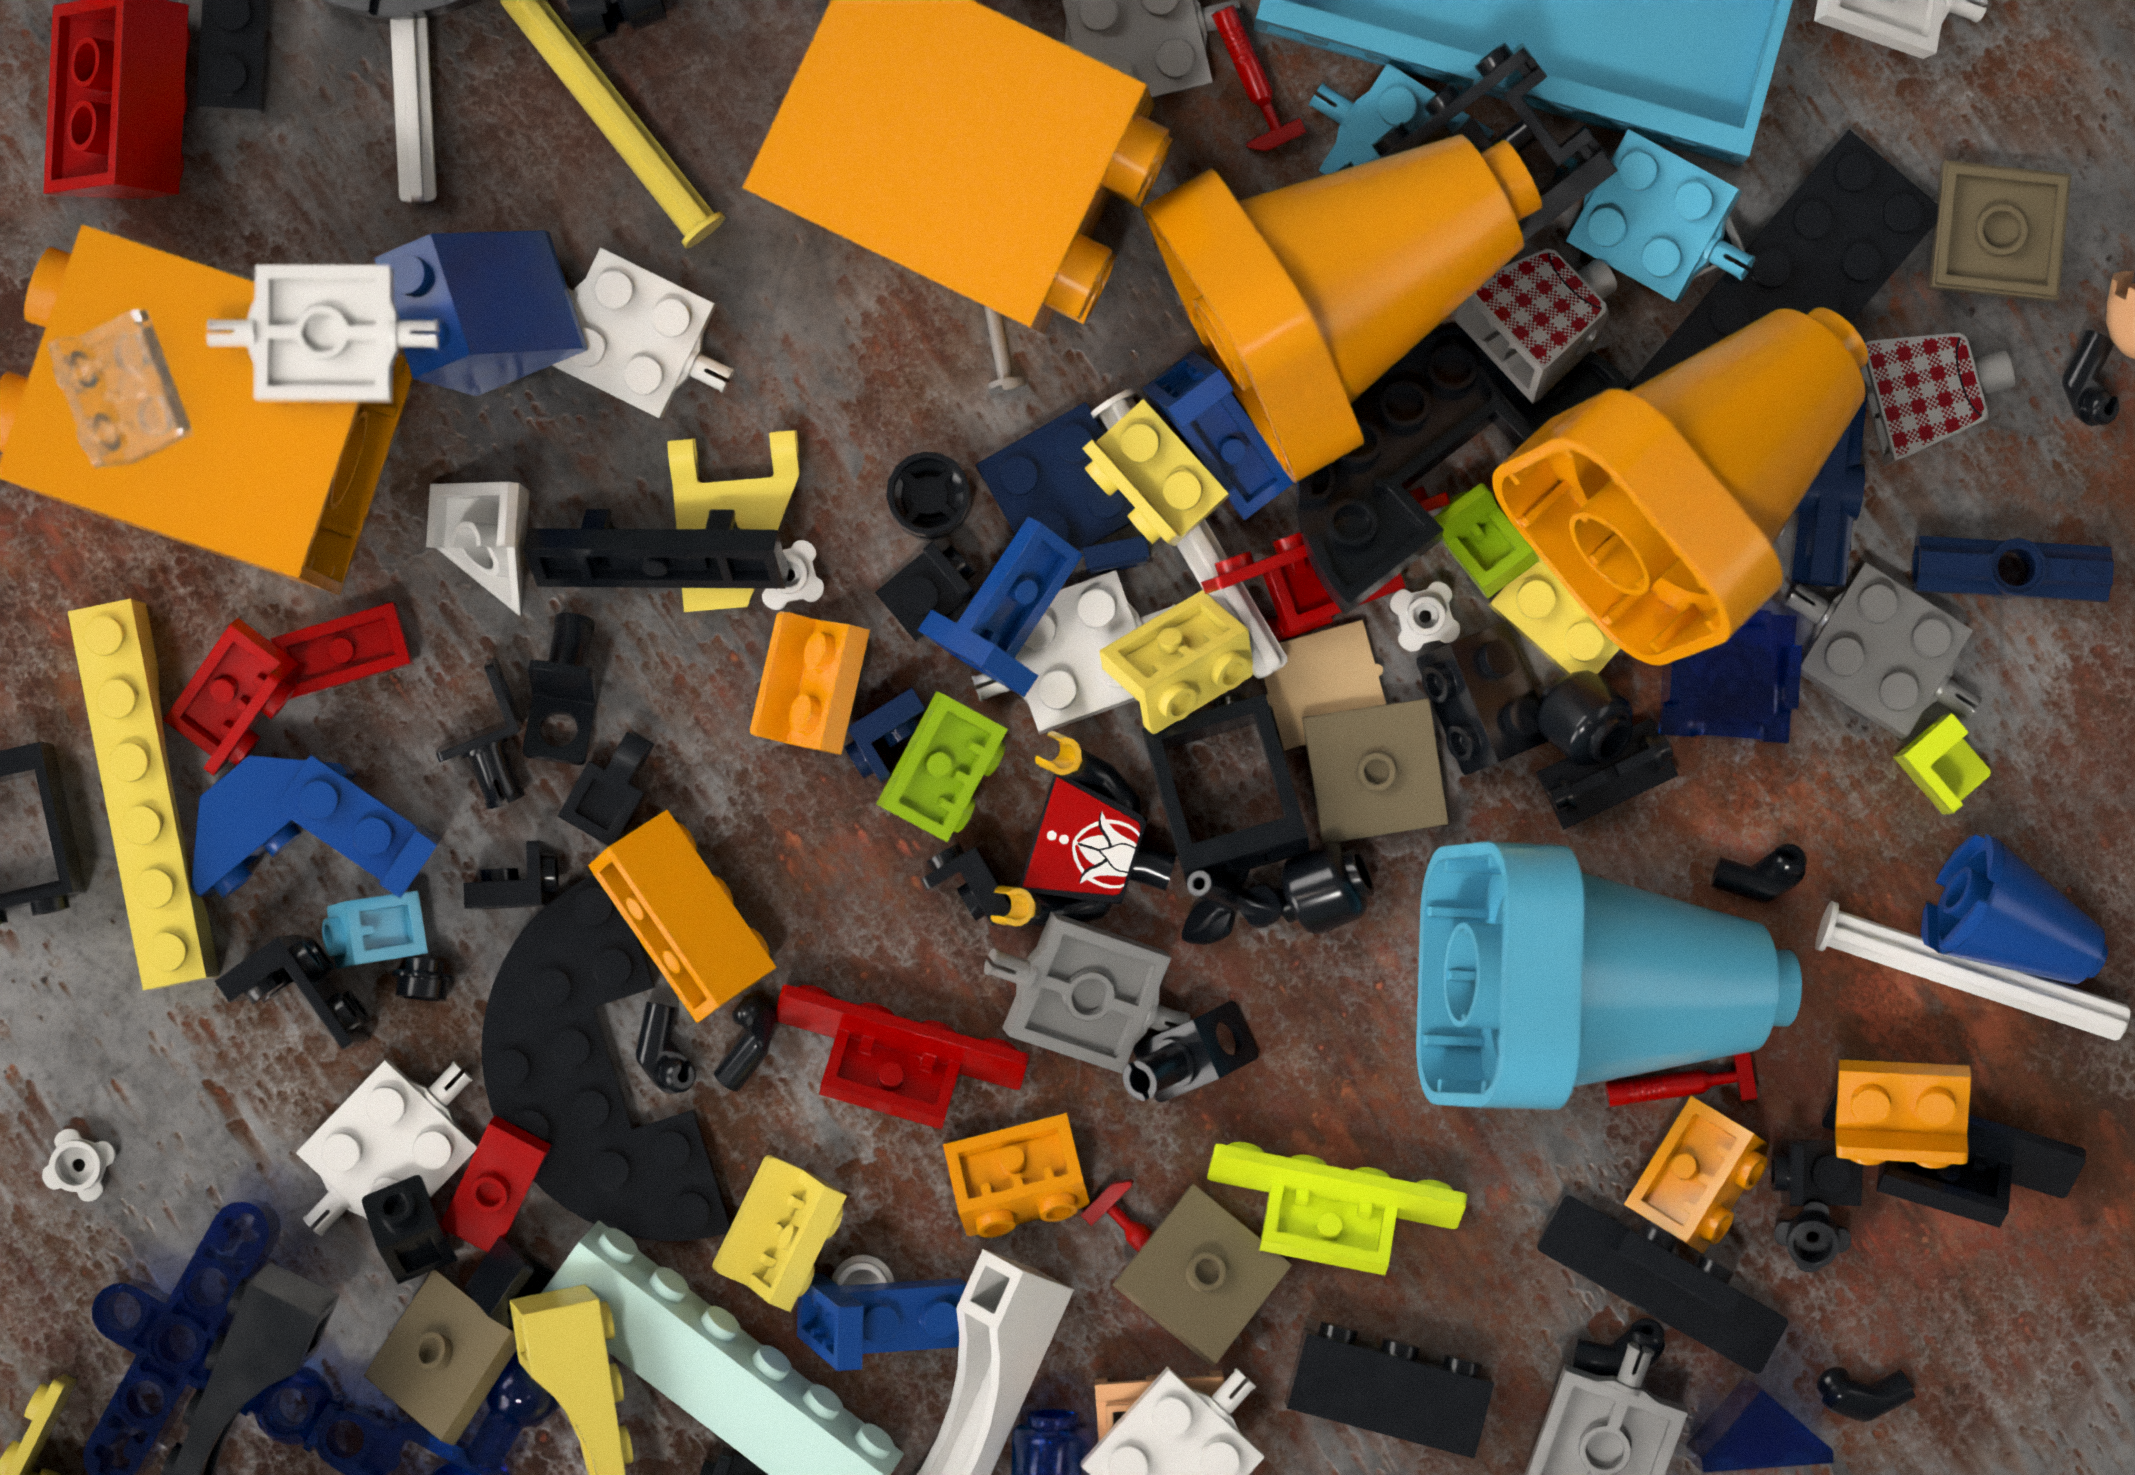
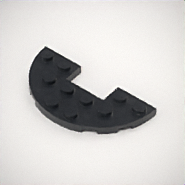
M1451 328L1440 331L1433 329L1350 404L1361 430L1364 444L1297 482V515L1300 534L1315 574L1330 598L1347 615L1442 540L1444 529L1406 489L1491 423L1519 448L1552 417L1608 389H1620L1628 392L1630 391L1632 381L1615 366L1595 352L1590 351L1540 400L1532 404L1463 328Z
M592 875L560 894L530 921L515 940L503 960L492 985L482 1031V1067L493 1116L496 1115L552 1145L534 1182L556 1202L582 1219L596 1224L599 1220L608 1228L619 1229L628 1236L656 1241H687L726 1234L732 1224L695 1109L637 1128L633 1126L596 1007L656 988L641 942L599 881Z

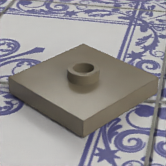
M1944 160L1940 165L1937 195L1938 215L1937 223L1934 225L1928 289L2051 303L2058 301L2071 174Z
M1429 698L1301 717L1321 843L1327 841L1340 842L1449 824Z
M1192 1184L1186 1189L1112 1286L1212 1367L1217 1364L1292 1264L1279 1254L1259 1251L1261 1239L1195 1184Z
M435 1269L430 1272L369 1366L364 1377L437 1439L454 1446L517 1350L515 1334L513 1330L489 1318L464 1290V1287L446 1273Z

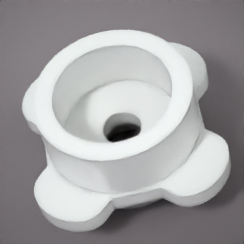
M798 540L794 542L791 548L783 550L789 569L795 572V578L792 581L786 582L785 589H765L762 594L764 604L770 609L781 610L786 606L787 602H795L801 599L815 602L824 592V583L816 577L813 565L816 550L811 543Z
M1433 582L1427 590L1414 593L1402 589L1392 596L1390 608L1398 615V622L1401 628L1398 642L1405 650L1415 652L1423 644L1437 640L1444 644H1449L1458 637L1460 624L1452 618L1449 606L1452 591L1445 583ZM1421 611L1430 612L1431 620L1429 622L1423 623L1420 621L1419 614Z
M75 1129L62 1130L55 1137L56 1149L50 1157L49 1165L43 1169V1181L50 1189L62 1188L66 1191L77 1192L81 1200L86 1202L94 1201L104 1192L102 1178L107 1166L113 1164L116 1159L115 1148L108 1141L95 1143L81 1138L80 1133ZM76 1159L84 1161L85 1167L82 1171L75 1170L74 1162Z

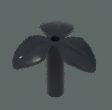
M1212 835L1209 839L1214 838V837H1218V836H1217V835ZM1250 870L1223 878L1215 877L1204 871H1195L1187 880V888L1192 895L1205 901L1199 902L1188 915L1182 929V940L1190 944L1205 945L1224 939L1231 934L1235 922V911L1239 910L1252 928H1265L1275 923L1283 914L1285 908L1283 897L1278 889L1268 883H1261L1244 891L1242 886Z

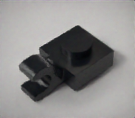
M634 731L632 733L627 732L607 768L594 761H588L560 810L558 817L607 846L620 840L648 793L631 782L645 764L655 744Z

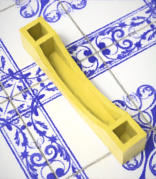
M130 598L68 611L142 989H160L218 977L220 973L208 913L202 897H199L191 888L193 867L180 822L169 768L161 713L158 662L146 603Z
M586 1284L509 1300L519 1363L537 1383L554 1396L564 1409L579 1439L588 1475H626L624 1465L633 1463V1450L627 1427L625 1425L618 1426L615 1403L624 1400V1390L617 1364H609L606 1341L614 1339L615 1334L608 1302H600L599 1298Z

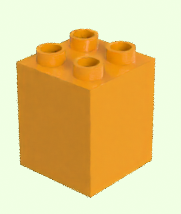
M831 0L742 188L1045 334L1055 312L1083 325L1086 324L1103 292L1118 255L1112 253L1113 249L1091 239L1112 195L1141 209L1164 165L1174 139L1169 137L1170 129L1149 120L1155 104L1146 84L973 0Z
M81 224L72 253L54 247L46 249L38 261L28 287L24 307L25 320L46 329L29 378L10 371L4 373L0 378V452H3L0 460V479L52 500L340 596L414 379L404 349L399 347L398 355L393 364L392 402H258L254 399V363L248 351V346L209 347L207 343V333H233L209 331L207 329L209 318L248 320V314L255 299V282Z

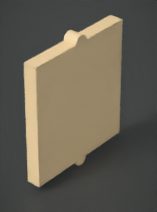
M1363 620L1279 643L1287 656V663L1275 673L1263 678L1267 691L1266 698L1269 707L1272 708L1283 751L1306 745L1301 717L1386 704L1379 676L1383 673V667L1380 664H1375Z

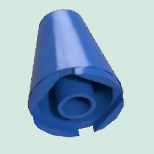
M1977 834L1968 837L1952 853L1935 880L1936 883L1945 887L1938 905L1936 906L1927 901L1922 914L1921 936L1923 943L1940 954L2075 985L2081 983L2086 978H2093L2100 972L2108 956V945L2105 944L2104 929L2002 841L1988 834H1985V839Z

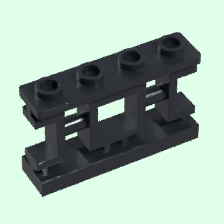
M1504 42L1474 66L1481 75L1462 90H1459L1455 83L1452 82L1423 105L1429 115L1408 130L1404 123L1400 122L1374 142L1372 147L1378 155L1370 161L1459 134L1464 135L1466 138L1470 137L1481 152L1502 140H1506L1519 154L1538 140L1557 166L1577 151H1580L1583 158L1538 191L1542 201V208L1518 221L1525 242L1616 173L1618 169L1586 125L1561 144L1555 140L1523 98L1524 94L1547 78V74L1523 43L1511 51ZM1516 69L1519 71L1522 77L1503 91V95L1521 117L1520 121L1494 141L1490 140L1472 115L1452 131L1448 128L1447 122ZM1350 161L1337 171L1353 167L1354 164Z

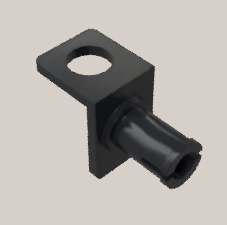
M566 612L555 615V628L548 662L530 660L528 672L533 696L523 743V754L526 758L580 766L587 759L598 699L594 671L586 667L595 622L584 615ZM553 715L570 717L577 725L575 739L570 744L562 747H554L547 744L540 735L543 722Z
M497 657L487 660L484 669L505 721L444 743L436 751L439 762L458 755L461 758H469L485 798L487 809L503 805L504 797L496 779L500 781L508 803L525 795V791L521 788L504 745L509 740L508 736L521 731L523 722Z
M1229 1001L1193 1020L1135 1044L1133 1051L1137 1060L1125 1066L1123 1070V1083L1128 1093L1137 1100L1146 1101L1149 1097L1150 1099L1155 1097L1158 1102H1164L1228 1075L1256 1060L1259 1053L1236 1003ZM1219 1022L1224 1023L1234 1035L1236 1043L1234 1055L1227 1054L1218 1042L1216 1028Z

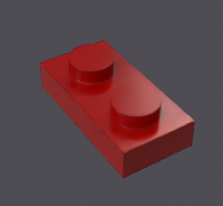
M395 602L270 638L274 645L300 663L287 681L295 689L289 699L292 701L414 664L397 603Z

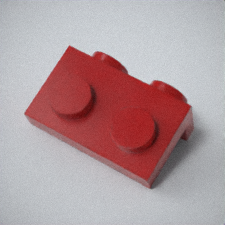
M237 618L227 627L163 721L211 756L203 769L214 776L229 761L237 766L250 755L261 739V736L255 733L253 729L263 715L272 720L290 699L295 689L287 681L300 663L240 618Z

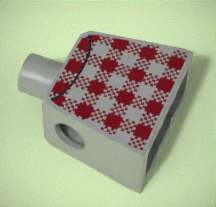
M1544 249L1502 267L1458 307L1455 321L1533 404L1540 400L1597 345L1601 339L1609 313L1603 299L1616 291L1617 281L1609 266L1599 259H1594L1575 271L1556 250Z
M1964 332L1864 342L1868 351V362L1860 371L1864 379L1865 396H1868L1867 406L1884 466L1901 461L1986 421L1989 417L1984 395L2015 386L2014 370L2008 353L2003 350L1973 358L1968 338Z

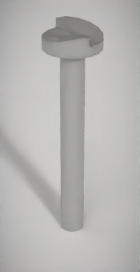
M984 305L998 380L988 383L989 393H1008L1009 390L1025 386V378L1022 376L1013 377L1002 314Z

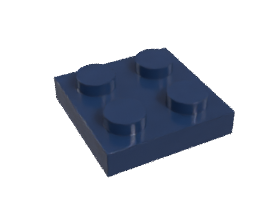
M1086 401L975 464L1015 535L1029 516L1044 524L1079 552H1082V547L1095 545L1132 524L1127 517L1135 509L1131 502L1119 489L1111 496L1106 494L1084 469L1093 460L1082 448L1090 440L1096 442L1104 435L1096 418L1093 419L1092 411Z

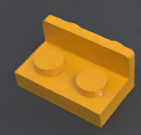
M778 612L751 721L750 733L753 736L801 748L841 755L870 630L850 624L817 620L790 612Z
M1839 1059L1835 1118L1836 1156L1838 1158L1850 1159L1862 1165H1878L1885 1161L1915 1162L1920 1166L1933 1169L1945 1168L1951 1164L1968 1163L1967 1129L1971 1086L1970 1066Z
M1690 1096L1624 1205L1703 1254L1710 1243L1712 1245L1719 1243L1728 1232L1734 1218V1213L1731 1209L1743 1190L1752 1189L1762 1177L1768 1162L1765 1154L1769 1149V1144L1748 1129Z
M1067 1113L943 1144L958 1213L967 1236L999 1237L1011 1232L1018 1224L1038 1219L1046 1222L1065 1220L1076 1214L1078 1209L1090 1205Z

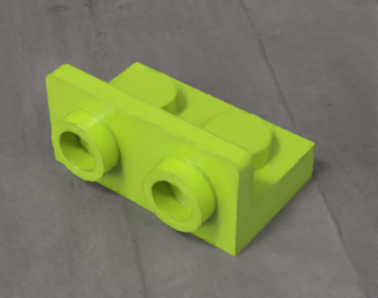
M936 691L876 805L948 842L953 831L956 833L960 832L971 818L976 803L972 796L983 775L990 776L1001 762L1006 748V744L1002 742V739L1008 729L945 694Z

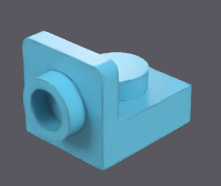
M418 890L405 892L401 898L390 894L344 901L327 907L328 918H325L322 923V937L325 950L329 956H334L337 969L428 954Z

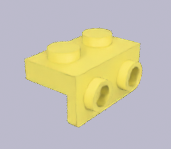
M773 1155L765 1156L712 1264L713 1269L725 1277L748 1286L769 1304L791 1312L797 1298L802 1296L811 1285L815 1272L814 1263L825 1240L834 1235L841 1223L843 1216L842 1205L847 1195L816 1174Z

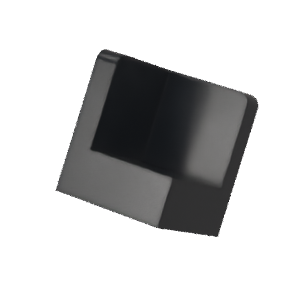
M499 1236L464 1287V1290L489 1318L514 1331L509 1300L542 1293L556 1274V1271L545 1261Z

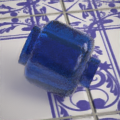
M1056 1408L1030 1411L1028 1413V1420L1018 1424L1012 1430L1011 1475H1090L1081 1467L1080 1462L1094 1448L1095 1438L1089 1425L1079 1421V1414L1075 1411Z

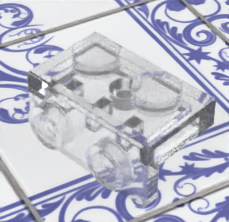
M147 309L131 310L81 336L59 337L48 343V350L54 363L55 378L65 392L78 427L77 435L79 442L88 454L93 467L102 468L134 464L194 435Z

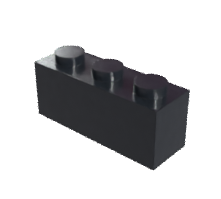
M1321 1321L1319 1331L1303 1329L1284 1401L1287 1409L1475 1459L1494 1387V1382L1489 1377L1480 1375L1483 1364L1445 1354L1443 1365L1419 1359L1420 1347L1390 1338H1383L1381 1348L1356 1342L1357 1330Z

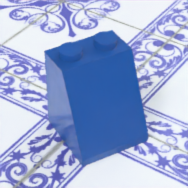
M548 231L431 233L374 258L376 265H390L394 269L393 304L399 320L438 319L440 333H414L436 334L440 338L438 348L403 347L413 379L479 396L588 350Z

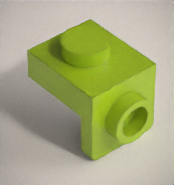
M1484 483L1478 484L1469 492L1464 491L1453 496L1450 499L1451 504L1443 506L1441 512L1434 517L1436 522L1444 529L1442 536L1444 547L1487 599L1539 562L1533 548L1499 509L1492 492Z

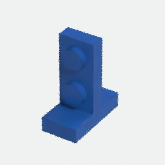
M1193 350L1142 388L1156 409L1167 416L1195 456L1231 494L1227 500L1243 520L1249 518L1294 483L1283 470L1250 418L1231 392L1234 389L1221 370Z
M1028 516L959 621L956 623L931 609L917 631L959 661L1025 697L1038 678V675L1016 660L1015 657L1083 554L1044 524Z
M310 754L274 806V809L381 880L379 885L399 898L403 896L442 839L424 825H416L313 754Z
M814 1273L810 1287L802 1296L798 1297L797 1337L837 1371L862 1369V1354L959 1347L956 1307L967 1283L961 1278L839 1286L824 1273Z

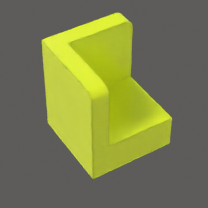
M1952 713L1937 718L1893 757L1943 815L1954 814L1963 806L1961 801L1991 774L1989 767L1963 739L1969 732Z

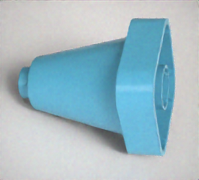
M1507 842L1448 845L1438 848L1428 864L1423 882L1420 906L1416 1056L1422 1090L1428 1101L1434 1105L1557 1110L1567 1102L1573 1087L1756 1051L1766 1042L1773 1026L1787 1027L1793 1023L1797 1016L1802 996V976L1798 959L1791 950L1775 949L1770 933L1765 926L1758 922L1581 872L1575 854L1565 845Z

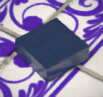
M1144 535L1082 547L1087 574L1090 573V576L1109 573L1114 570L1119 571L1147 565L1150 559Z

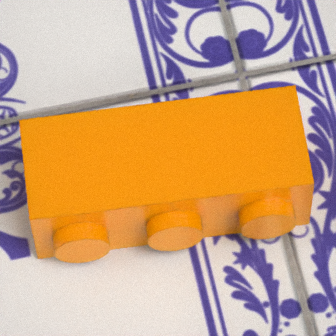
M668 809L610 845L588 865L696 1023H699L754 986L777 968L769 957V948L762 935L754 928L749 927L733 905V896L726 883L720 877L711 873L697 853L696 842L690 831L683 824L676 822Z

